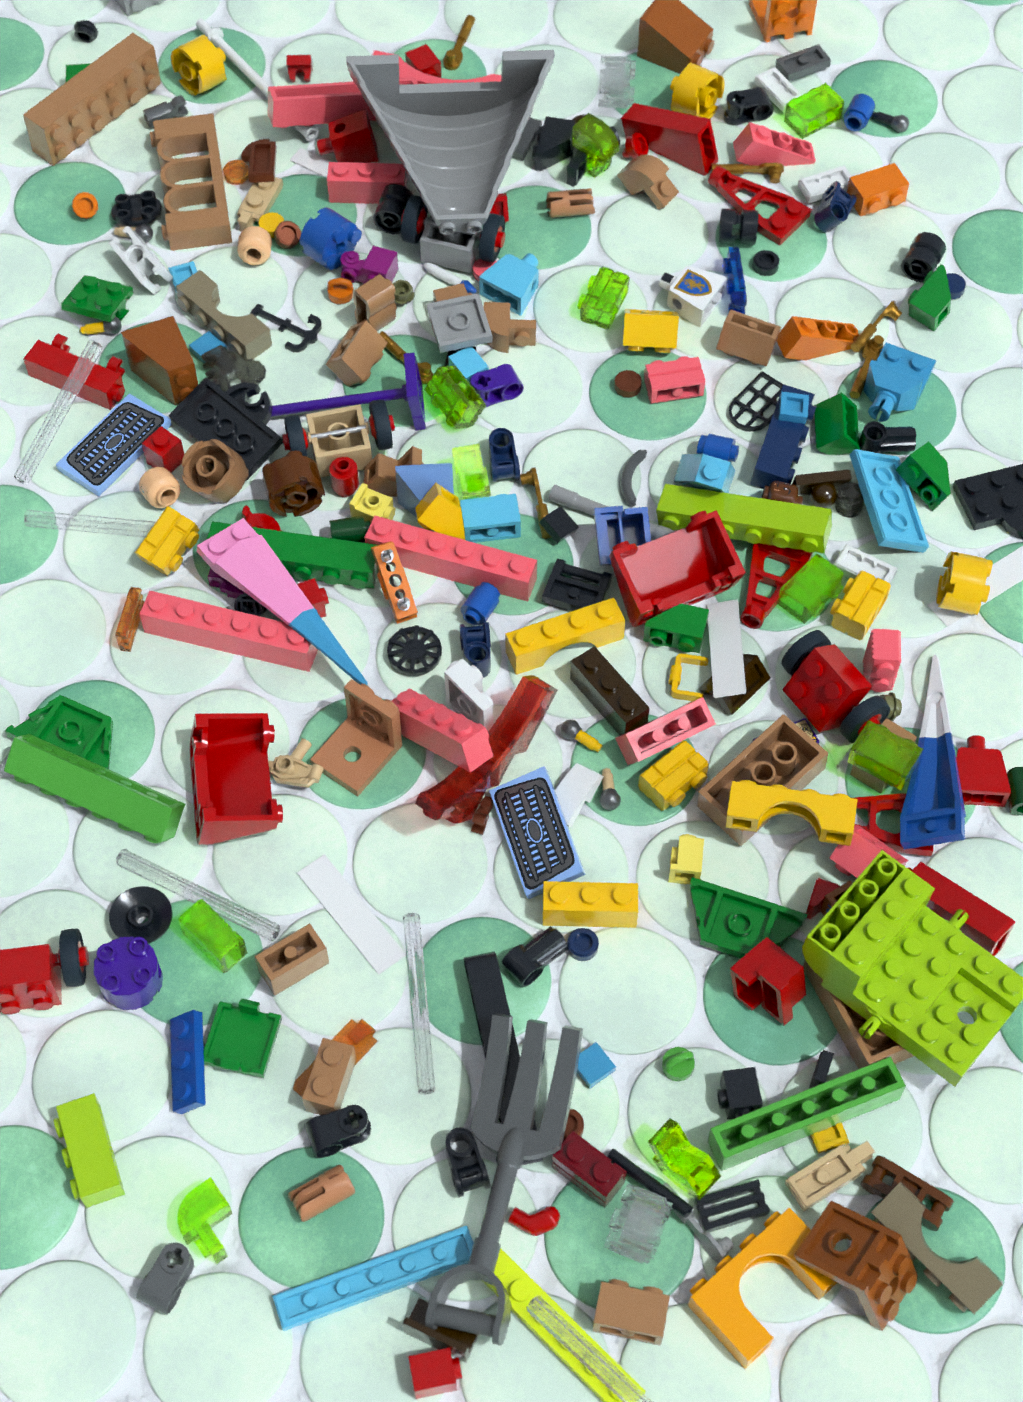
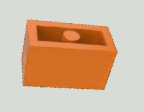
M892 163L849 177L847 193L850 196L854 195L857 197L853 207L859 216H863L905 202L909 182L898 166Z

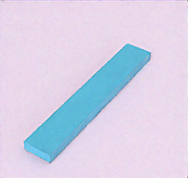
M467 1225L273 1295L283 1331L437 1276L462 1264H468L473 1241Z

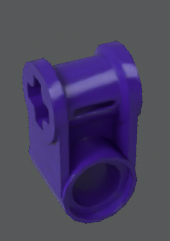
M502 364L486 371L477 372L471 377L470 384L473 391L471 392L470 400L474 406L486 408L496 403L517 398L523 392L524 386L514 368L510 364Z

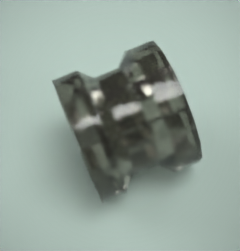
M846 482L838 489L835 509L843 517H855L862 511L864 499L858 483Z

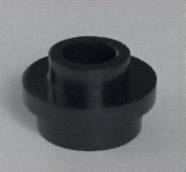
M82 20L75 22L74 34L78 39L84 42H92L97 37L98 30L91 21Z

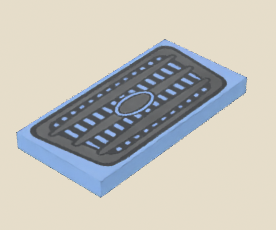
M129 393L56 464L57 470L92 493L100 496L144 453L142 443L160 426L167 430L172 425L171 419Z
M545 766L489 790L528 899L543 894L544 881L570 882L585 875Z

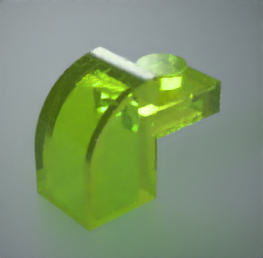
M590 113L573 126L572 146L588 155L587 174L596 178L602 171H606L610 167L612 157L620 151L617 137L605 122Z
M479 444L452 448L455 480L460 500L490 497L491 491L486 467H483Z
M669 1118L648 1140V1144L655 1154L652 1160L657 1167L676 1186L698 1200L721 1177L710 1155L691 1145L678 1122Z
M211 1177L184 1197L178 1210L177 1221L185 1243L188 1245L194 1241L205 1259L211 1255L215 1263L218 1264L227 1258L228 1255L212 1228L233 1213L229 1203Z

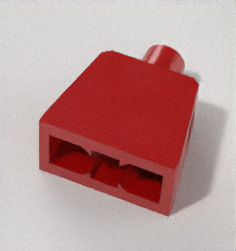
M366 109L331 121L328 124L330 137L317 140L319 154L324 155L334 152L337 162H379L377 143Z
M973 735L968 737L967 747L958 748L955 754L964 804L1005 807L1011 789L1002 752L998 749H986L983 736Z

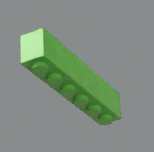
M31 734L14 738L4 768L5 772L14 775L13 778L16 781L40 787L39 790L42 793L60 796L66 799L65 802L68 805L84 807L92 811L91 814L97 818L115 821L118 823L117 826L126 831L139 832L144 835L147 841L152 843H161L175 837L185 807V803Z
M889 1057L710 1128L707 1142L720 1170L723 1171L808 1137L813 1133L820 1132L838 1123L900 1100L906 1085L892 1058Z

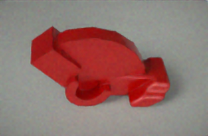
M247 505L243 507L242 518L251 527L282 531L278 522L272 516L265 513L252 514Z

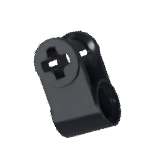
M762 87L732 91L727 94L726 103L728 106L723 117L731 125L763 121L773 114L774 106Z
M348 1105L332 1113L314 1117L307 1121L304 1126L316 1158H325L336 1154L340 1150L362 1143L368 1139L372 1130L367 1112L359 1105ZM357 1120L359 1127L353 1128L351 1122Z
M454 1128L447 1134L445 1146L458 1198L464 1196V1192L482 1186L485 1189L491 1188L488 1172L480 1156L473 1133L467 1128ZM465 1141L468 1143L469 1148L465 1152H456L451 1147L454 1142Z

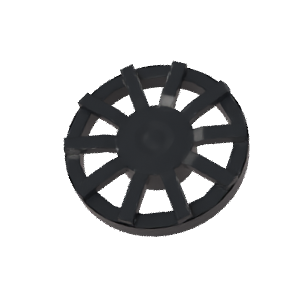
M419 625L399 629L388 641V660L396 671L404 675L420 676L427 674L439 664L442 657V646L439 638L434 634L433 630L419 627ZM414 633L413 639L410 640L407 634ZM418 633L424 635L421 640L418 639ZM403 636L406 643L398 641V639ZM429 638H431L434 641L432 643L424 644L426 640H428ZM394 645H397V646H400V647L403 648V649H398V650L392 651V648H393ZM437 647V654L426 651V649ZM403 654V657L398 662L393 658V656ZM428 656L434 658V660L428 664L425 658ZM407 661L410 663V669L401 665ZM422 663L424 666L423 668L415 669V664Z

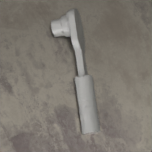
M664 1183V1184H663L664 1186H666L668 1189H670L672 1192L675 1193V1191H673V1189L670 1187V1185H669L668 1183ZM672 1209L684 1224L687 1223L693 1230L704 1250L716 1263L724 1259L729 1251L734 1248L733 1242L729 1237L725 1236L721 1240L718 1239L716 1241L709 1232L704 1231L693 1218L694 1214L692 1212L687 1218H684Z

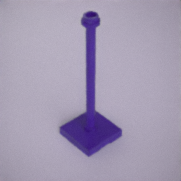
M415 352L404 354L406 384L402 385V388L272 406L271 417L369 404V402L374 400L391 401L404 399V401L409 403L415 431L426 429L423 385Z

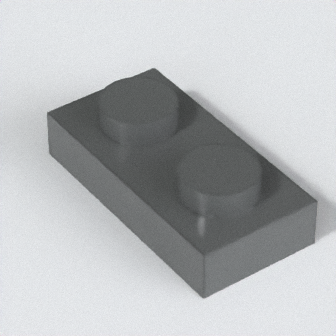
M817 44L776 59L775 67L790 82L829 68L831 59L822 47Z

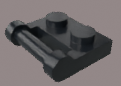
M557 558L543 592L542 602L571 611L602 602L610 587L613 574L603 572V574L566 564V560ZM563 575H567V576H570V577H574V578H577V579H581V580H584V581H588V582H591V583H595V584H598V586H595V585H592V584H588V583H585V582H581V581H578V580H574V579H571V578H567V577H564Z

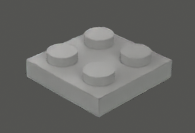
M479 293L427 304V313L440 353L492 342L491 329Z

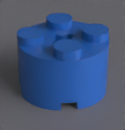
M322 208L317 211L320 215L315 219L310 218L306 222L300 236V245L303 246L304 250L302 252L325 268L333 270L341 266L340 259L343 253L354 251L357 242L361 239L362 231L353 222L331 208Z

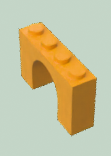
M790 1207L782 1214L778 1211L773 1213L763 1224L766 1227L765 1230L758 1236L754 1233L750 1234L740 1244L739 1248L741 1251L733 1259L729 1255L726 1256L714 1268L717 1273L707 1281L705 1278H702L689 1291L692 1296L690 1297L688 1307L744 1369L767 1350L773 1341V1336L751 1314L742 1301L739 1285L741 1277L747 1270L762 1263L782 1265L792 1271L818 1300L837 1284L834 1280L797 1262L794 1255L811 1229Z

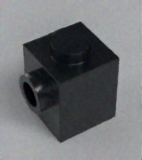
M755 1067L722 1071L721 1089H717L719 1108L726 1111L727 1120L735 1119L762 1108L763 1103Z

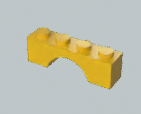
M611 598L505 633V652L515 674L518 675L542 667L551 655L571 644L588 642L598 648L624 639L625 618L615 598Z
M750 780L732 781L726 828L757 832L767 819L779 814H793L802 817L812 825L820 842L851 846L858 799L850 798L845 794H819L812 789L791 790L777 784L771 786L757 785Z

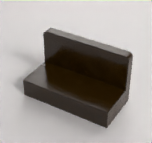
M743 654L746 694L716 698L725 714L733 715L771 679L758 655ZM712 676L699 687L701 694L713 695Z
M419 1298L410 1317H405L402 1323L404 1333L438 1350L450 1348L451 1356L459 1357V1360L466 1363L479 1335L438 1326L436 1330L425 1326L429 1302Z

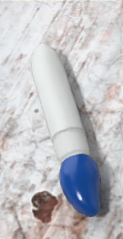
M424 264V269L433 276L450 285L464 283L467 293H477V290L469 281L462 280L435 264Z

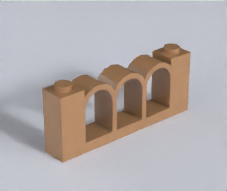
M214 114L153 121L154 132H150L152 147H157L161 169L160 178L164 193L163 203L166 213V225H161L163 240H169L171 251L233 243ZM209 151V155L172 158L181 154ZM205 177H212L213 181L174 184L178 181ZM216 203V207L190 211H178L179 208L186 206Z

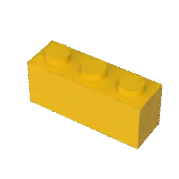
M544 881L543 926L637 927L638 883Z

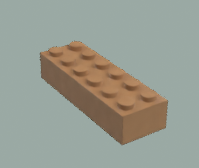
M131 33L24 113L23 117L32 151L54 166L127 109L138 103L144 96L156 89L161 84L154 46L135 33Z

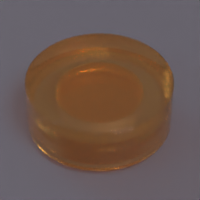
M232 160L226 163L223 168L225 180L233 185L245 183L248 180L249 167L247 163L242 160Z

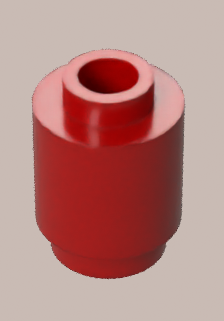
M349 457L336 458L329 467L331 487L339 496L349 497L359 487L357 464Z

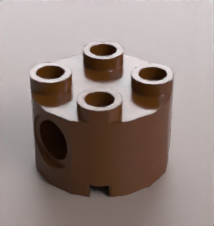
M291 451L285 457L266 464L262 468L263 482L269 506L274 513L287 517L286 512H293L294 517L302 516L312 512L321 505V497L325 495L318 466L314 460L303 456L300 451Z

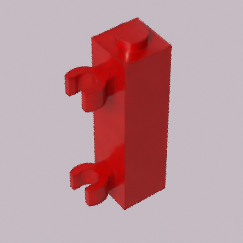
M59 333L54 337L51 345L37 340L23 358L28 376L111 410L124 396L125 388L122 376L125 369L120 367L123 360L113 356L105 368L69 353L70 346L65 344L68 337Z

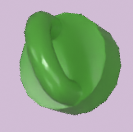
M683 1047L669 1049L663 1056L662 1069L667 1078L679 1082L688 1079L692 1075L695 1066L693 1053Z

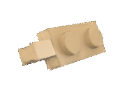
M275 177V182H253L237 213L239 217V231L242 232L245 228L253 226L262 215L269 213L283 188L282 179Z
M868 1141L851 1150L849 1145L844 1147L840 1145L789 1177L785 1184L803 1211H806L857 1179L866 1170L862 1164L873 1158L875 1151Z

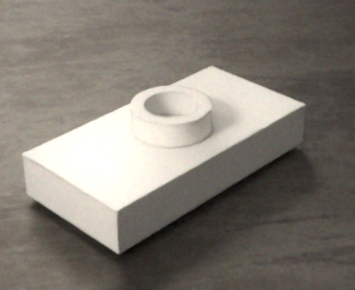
M775 67L755 76V85L764 88L769 99L783 113L803 104L804 96Z
M841 166L799 179L798 187L808 203L822 200L824 192L835 181L840 182V187L847 192L849 177L852 176L845 166Z
M848 544L844 546L832 570L853 579L863 570L874 575L876 579L880 578L888 583H891L898 569Z

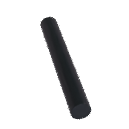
M612 1149L608 1153L607 1157L611 1159V1163H616L627 1171L626 1174L684 1218L690 1215L693 1206L616 1149Z

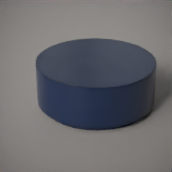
M948 273L947 279L951 299H958L964 294L966 281L958 274Z
M578 928L572 931L567 940L568 953L578 961L591 960L598 952L599 940L597 935L587 928Z

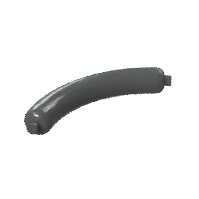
M646 450L635 452L629 458L622 471L621 490L628 505H636L637 498L632 489V476L636 467L646 458Z

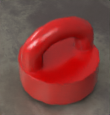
M634 133L626 138L625 148L622 152L623 157L635 159L640 155H647L648 143L642 134Z

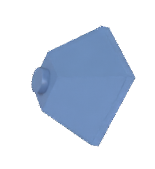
M452 463L395 466L398 504L416 517L415 507L435 483H438L454 494Z

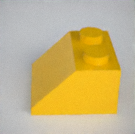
M625 309L623 346H628L629 351H644V347H655L654 352L670 353L671 348L677 349L678 312Z

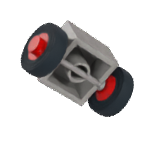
M412 195L402 213V240L412 244H417L420 241L421 262L471 273L478 254L481 260L494 262L505 242V218L502 215L490 213L487 221L482 226V231L478 234L455 232L451 235H444L440 233V228L436 225L432 216L430 218L427 217L428 209L420 196Z

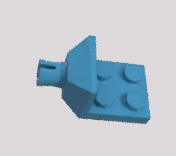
M886 342L877 361L871 360L863 390L870 401L873 402L868 409L870 417L876 420L879 411H883L879 421L885 422L889 419L892 410H914L932 374L936 360Z

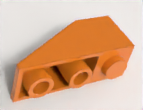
M792 316L779 332L777 343L784 358L809 360L850 350L851 344L859 334L854 324Z

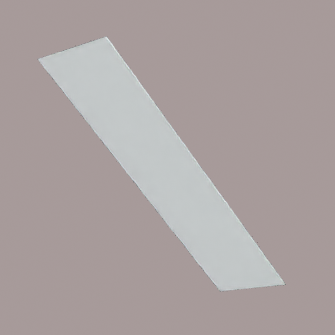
M1023 546L992 565L990 576L987 577L985 584L990 586L986 603L1023 580ZM936 600L927 605L947 627L968 615L939 608Z
M738 599L707 604V609H709L708 628L714 698L746 694Z
M325 854L297 872L378 974H381L407 955Z

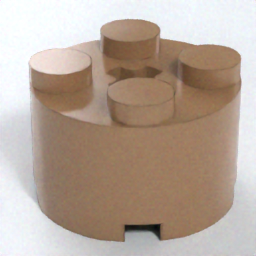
M216 439L194 443L186 451L182 459V478L184 483L191 490L212 502L227 503L242 489L249 474L243 458L223 442Z

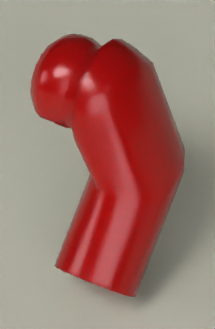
M548 1206L544 1210L532 1215L515 1207L508 1222L532 1236H539L553 1230L558 1225L560 1213L553 1206Z

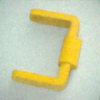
M682 653L676 656L675 665H672L670 668L668 682L672 685L670 694L673 698L688 701L704 698V695L701 693L677 690V687L681 681V663L707 666L709 662L707 657Z

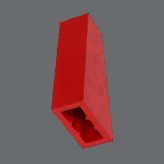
M634 103L621 117L626 138L631 134L640 133L646 138L649 150L701 175L706 176L712 169V164H716L719 161L711 119L637 103Z
M920 862L913 870L908 867L910 871L935 888L926 907L948 921L958 909L964 910L958 920L965 912L969 915V919L961 926V932L993 956H996L1004 947L1016 922L926 864Z

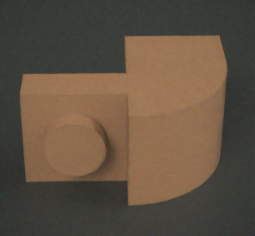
M652 155L636 157L617 174L631 195L644 190L659 210L664 208L679 192L665 174L669 167Z
M484 302L483 308L492 333V342L487 344L491 348L499 352L509 353V345L536 346V320L510 319V303Z
M412 446L399 460L378 453L364 468V484H367L369 489L386 496L397 497L395 466L424 464L422 462V449Z

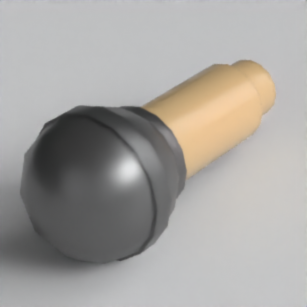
M147 224L130 227L144 242L150 241L153 237V230ZM124 226L114 228L115 235L128 237L122 231L125 228Z
M605 768L602 770L604 777L602 779L603 791L600 797V804L606 810H614L620 805L621 797L615 790L611 770Z

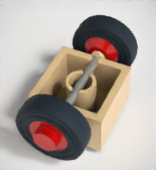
M384 400L369 402V424L364 421L361 404L306 414L307 435L298 415L284 417L286 434H282L284 449L290 452L300 451L303 456H307L309 441L314 461L318 466L320 478L330 476V464L339 457L353 459L357 464L358 471L364 470L365 466L372 460L368 437L370 432L375 439L378 450H387L393 447L392 431H395L393 416L388 415Z

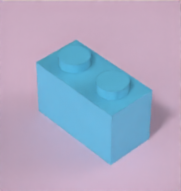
M499 494L491 497H472L460 500L466 541L477 543L521 537V519L516 494Z

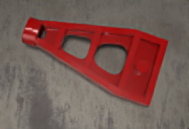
M720 165L710 174L708 183L717 188L716 190L739 213L743 210H755V207L762 201L770 202L779 207L768 219L763 218L758 213L757 229L760 234L779 246L811 215L812 209L793 197L735 176ZM742 189L755 194V196L748 203H744L735 194Z
M761 543L754 544L746 606L740 616V620L745 626L752 629L761 628L765 618L806 571L814 552L810 553L787 547L779 548L774 545ZM768 557L788 564L790 568L783 576L779 577L764 571V560ZM758 582L776 587L770 598L756 594Z
M907 793L853 798L858 799L856 809L868 811V825H859L894 851L932 856L934 845L903 849L900 844V833L894 834L882 830L876 825V814L885 810L902 812Z

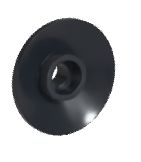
M139 886L128 889L120 894L111 906L109 913L111 929L118 938L142 937L150 944L161 938L169 929L173 917L172 906L166 895L153 887ZM141 917L148 918L144 923H137Z

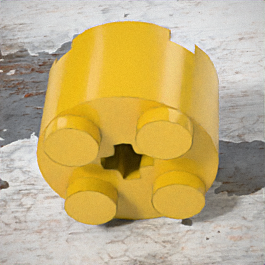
M200 35L178 46L171 52V64L174 73L179 72L182 79L178 81L188 93L192 95L201 94L226 81L223 63L226 60L225 54L221 48H216L205 35Z
M688 63L681 74L675 76L671 81L670 89L673 91L671 110L711 119L718 109V106H715L717 98L722 99L724 93V78L714 71L694 63Z
M950 551L943 564V567L947 568L944 575H940L936 594L938 607L977 615L981 602L986 603L989 596L990 586L985 584L992 570V560Z

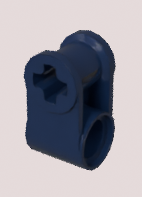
M838 181L832 183L824 192L822 201L814 216L816 226L823 232H829L844 222L857 200L856 196H850L840 187L841 183Z
M506 428L494 429L489 435V463L492 483L497 482L498 479L505 478L520 480V467L515 450L514 436Z
M484 622L482 626L470 627L460 624V641L464 660L470 666H476L483 678H485L491 671L489 622Z

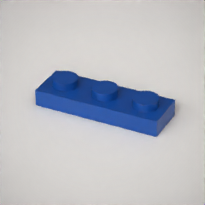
M196 1010L188 1011L170 1019L172 1112L184 1114L206 1105L202 1012Z

